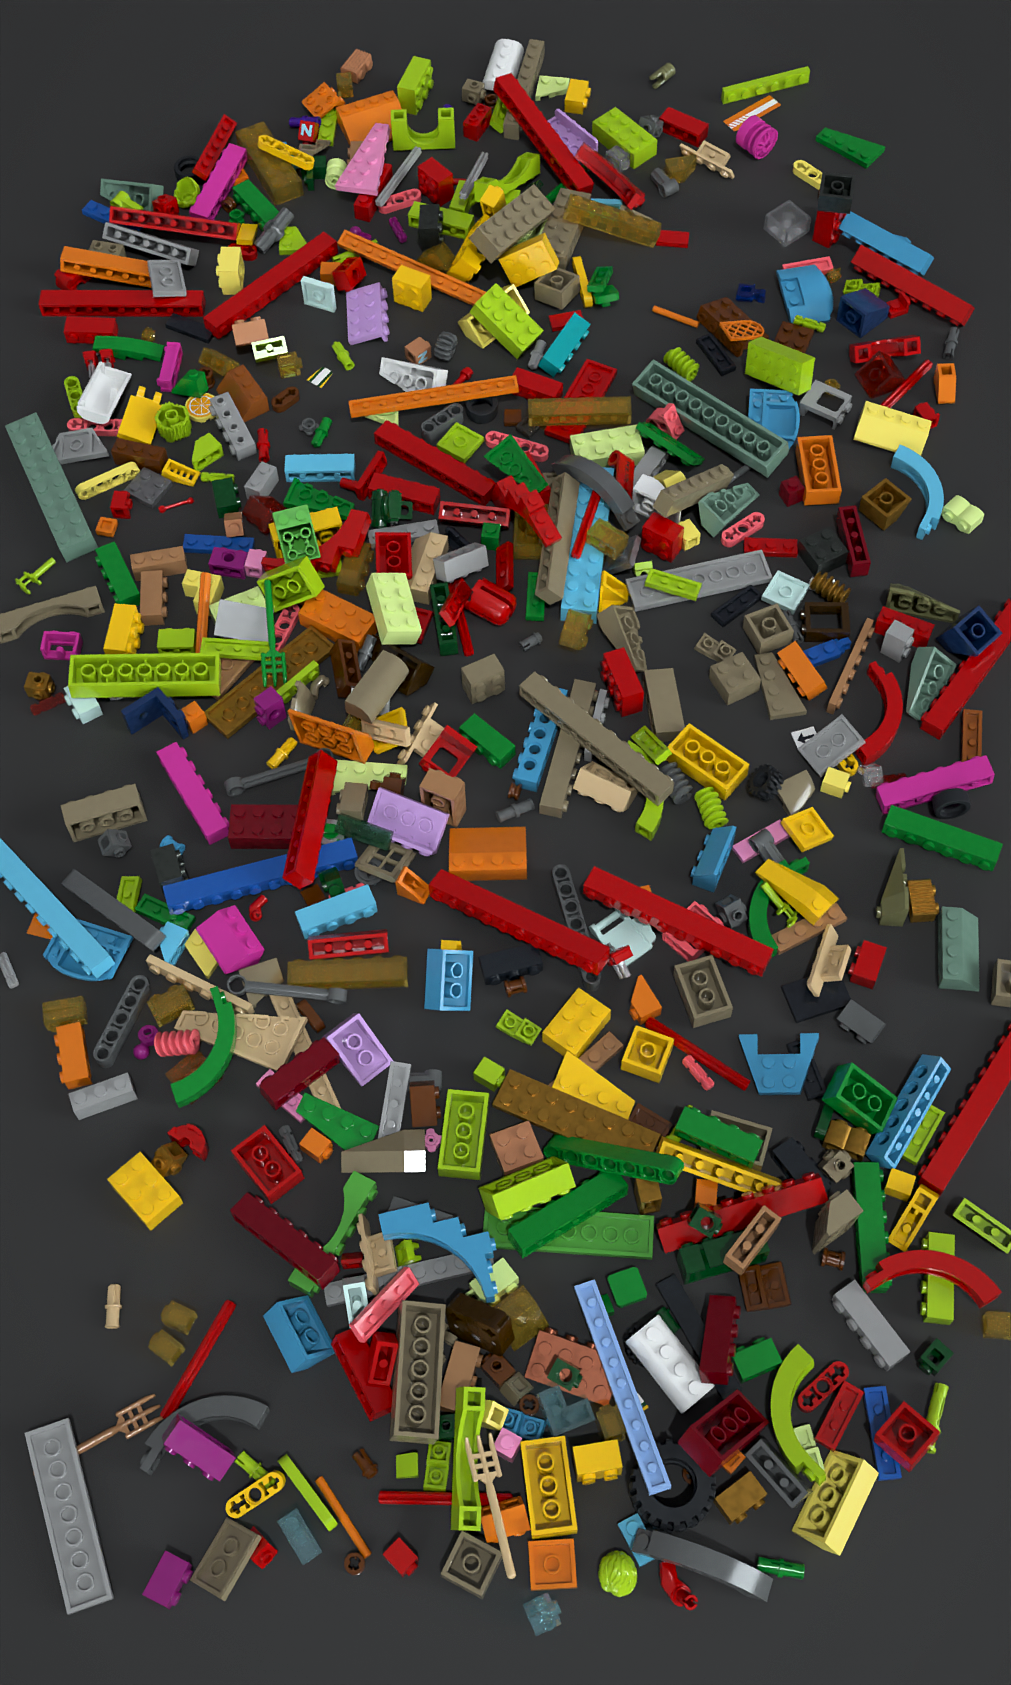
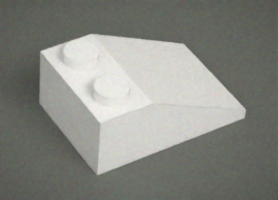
M642 474L633 488L632 501L635 504L632 507L633 510L648 518L653 512L660 514L652 506L660 491L665 489V487L655 478ZM681 511L666 518L679 523Z

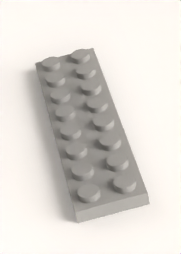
M762 550L662 571L702 583L697 598L742 589L749 585L765 584L773 579ZM648 574L625 579V585L635 612L690 600L646 587L645 581Z
M66 1418L26 1432V1442L67 1614L70 1615L114 1599L70 1419Z

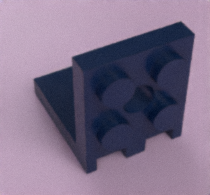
M159 687L121 710L127 729L131 734L136 733L163 715L182 739L189 736L187 731L189 726L184 720L186 717L180 708L177 710L173 699L170 696L166 697Z

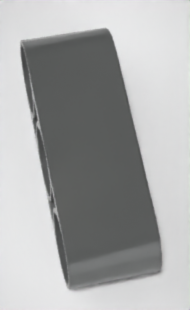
M453 403L424 421L421 425L422 439L426 443H433L443 437L456 422L462 424L464 421L462 405Z

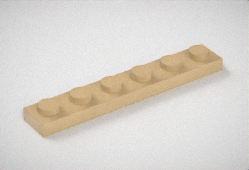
M151 954L146 959L149 970L153 974H162L166 976L165 978L174 984L178 982L190 992L194 990L204 999L213 1000L210 988L216 986ZM224 991L227 1003L232 1002L236 1014L254 1013L251 1003Z

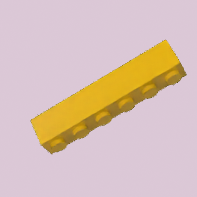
M663 1136L656 1150V1153L671 1155L681 1159L684 1163L683 1171L744 1193L749 1191L756 1193L762 1191L761 1188L767 1185L775 1187L782 1184L779 1178Z

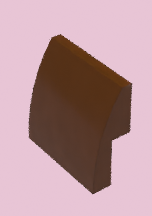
M637 1103L628 1119L661 1134V1137H666L674 1126L668 1120ZM659 1139V1141H658V1144H657V1146H656L654 1152H655V1151L657 1150V1148H658L660 1139Z
M781 1261L763 1266L759 1264L749 1266L741 1276L739 1275L747 1312L792 1305Z

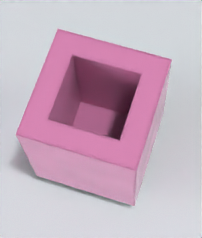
M249 549L244 565L246 576L260 578L265 573L261 561L263 557L268 558L267 551Z
M502 1427L494 1443L497 1455L513 1463L521 1447L520 1441H523L522 1438Z

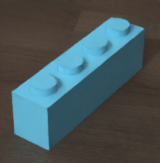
M354 454L285 455L286 482H293L294 477L299 479L300 482L340 481L343 477L355 480L356 463Z
M367 884L297 910L295 915L304 939H307L309 936H317L326 931H334L344 924H352L357 919L370 917L378 911L375 899Z

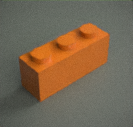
M796 641L777 653L780 658L778 663L783 670L787 668L789 671L787 676L792 683L796 682L798 684L797 690L802 697L806 696L810 701L828 689L824 680Z
M76 1022L56 1027L57 1035H54L56 1047L59 1046L60 1053H57L58 1064L62 1065V1071L59 1072L61 1083H65L68 1090L93 1084L85 1031L82 1024Z

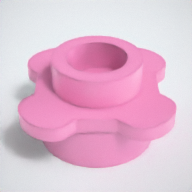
M432 1128L427 1129L425 1148L431 1153L435 1152L441 1144L442 1135H437Z

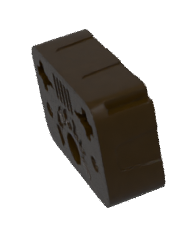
M457 1293L445 1309L449 1329L452 1334L497 1356H502L515 1340L511 1318L504 1311L469 1297L466 1294Z

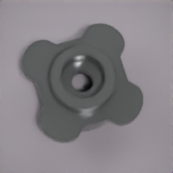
M306 418L302 421V425L299 426V430L311 436L316 428L319 427V424L315 423L312 418Z

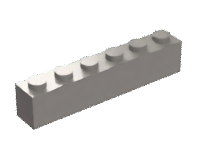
M105 222L103 239L170 260H180V263L196 266L199 254L197 249L121 225Z

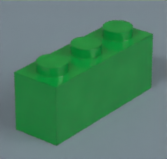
M475 713L459 727V733L477 746L475 752L486 757L491 765H496L499 769L503 768L516 755L515 745Z

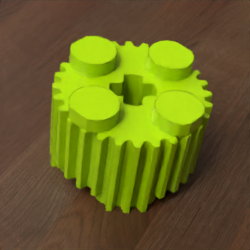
M170 401L161 404L160 411H157L154 417L160 436L169 443L190 436L192 424L186 406L174 405Z

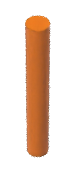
M655 305L653 306L652 312L695 328H698L700 324L696 320Z

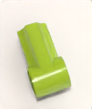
M119 191L110 201L111 206L144 210V207L132 201L124 191Z

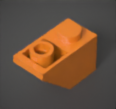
M954 363L937 364L933 377L937 403H955L956 372Z

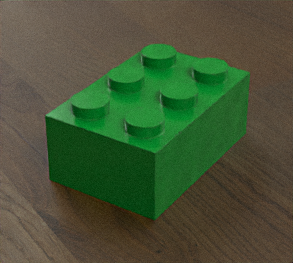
M851 1062L837 1066L822 1101L856 1127L866 1129L869 1134L883 1132L898 1097Z

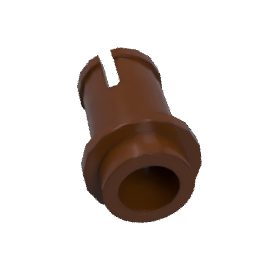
M364 1448L359 1450L360 1454L356 1452L352 1458L362 1470V1476L371 1479L379 1472L378 1466L373 1464Z

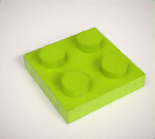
M456 422L436 445L440 451L466 463L484 442V437Z

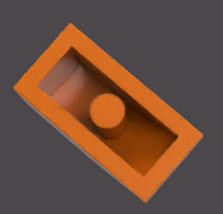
M640 975L638 976L631 999L629 1013L634 1021L637 1020L642 1025L649 1017L656 1018L661 1015L662 1006L644 977Z

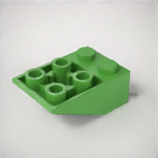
M307 504L272 513L285 564L308 556L309 560L321 557Z

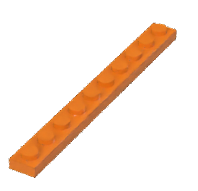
M345 229L337 242L339 247L393 271H397L403 265L430 275L432 288L472 306L486 293V291Z
M516 375L350 400L349 408L351 418L518 393L519 388Z

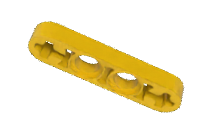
M259 136L257 145L261 150L304 170L313 169L315 160L312 156L270 136Z
M581 256L572 257L574 274L580 276L579 293L583 307H592V294L587 291L588 280Z

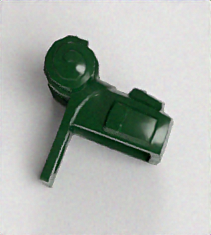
M384 489L372 491L371 527L380 529L386 527L387 522L396 523L399 519H412L413 503L401 501L402 493L398 490H391L388 493ZM401 505L407 506V515L401 514Z

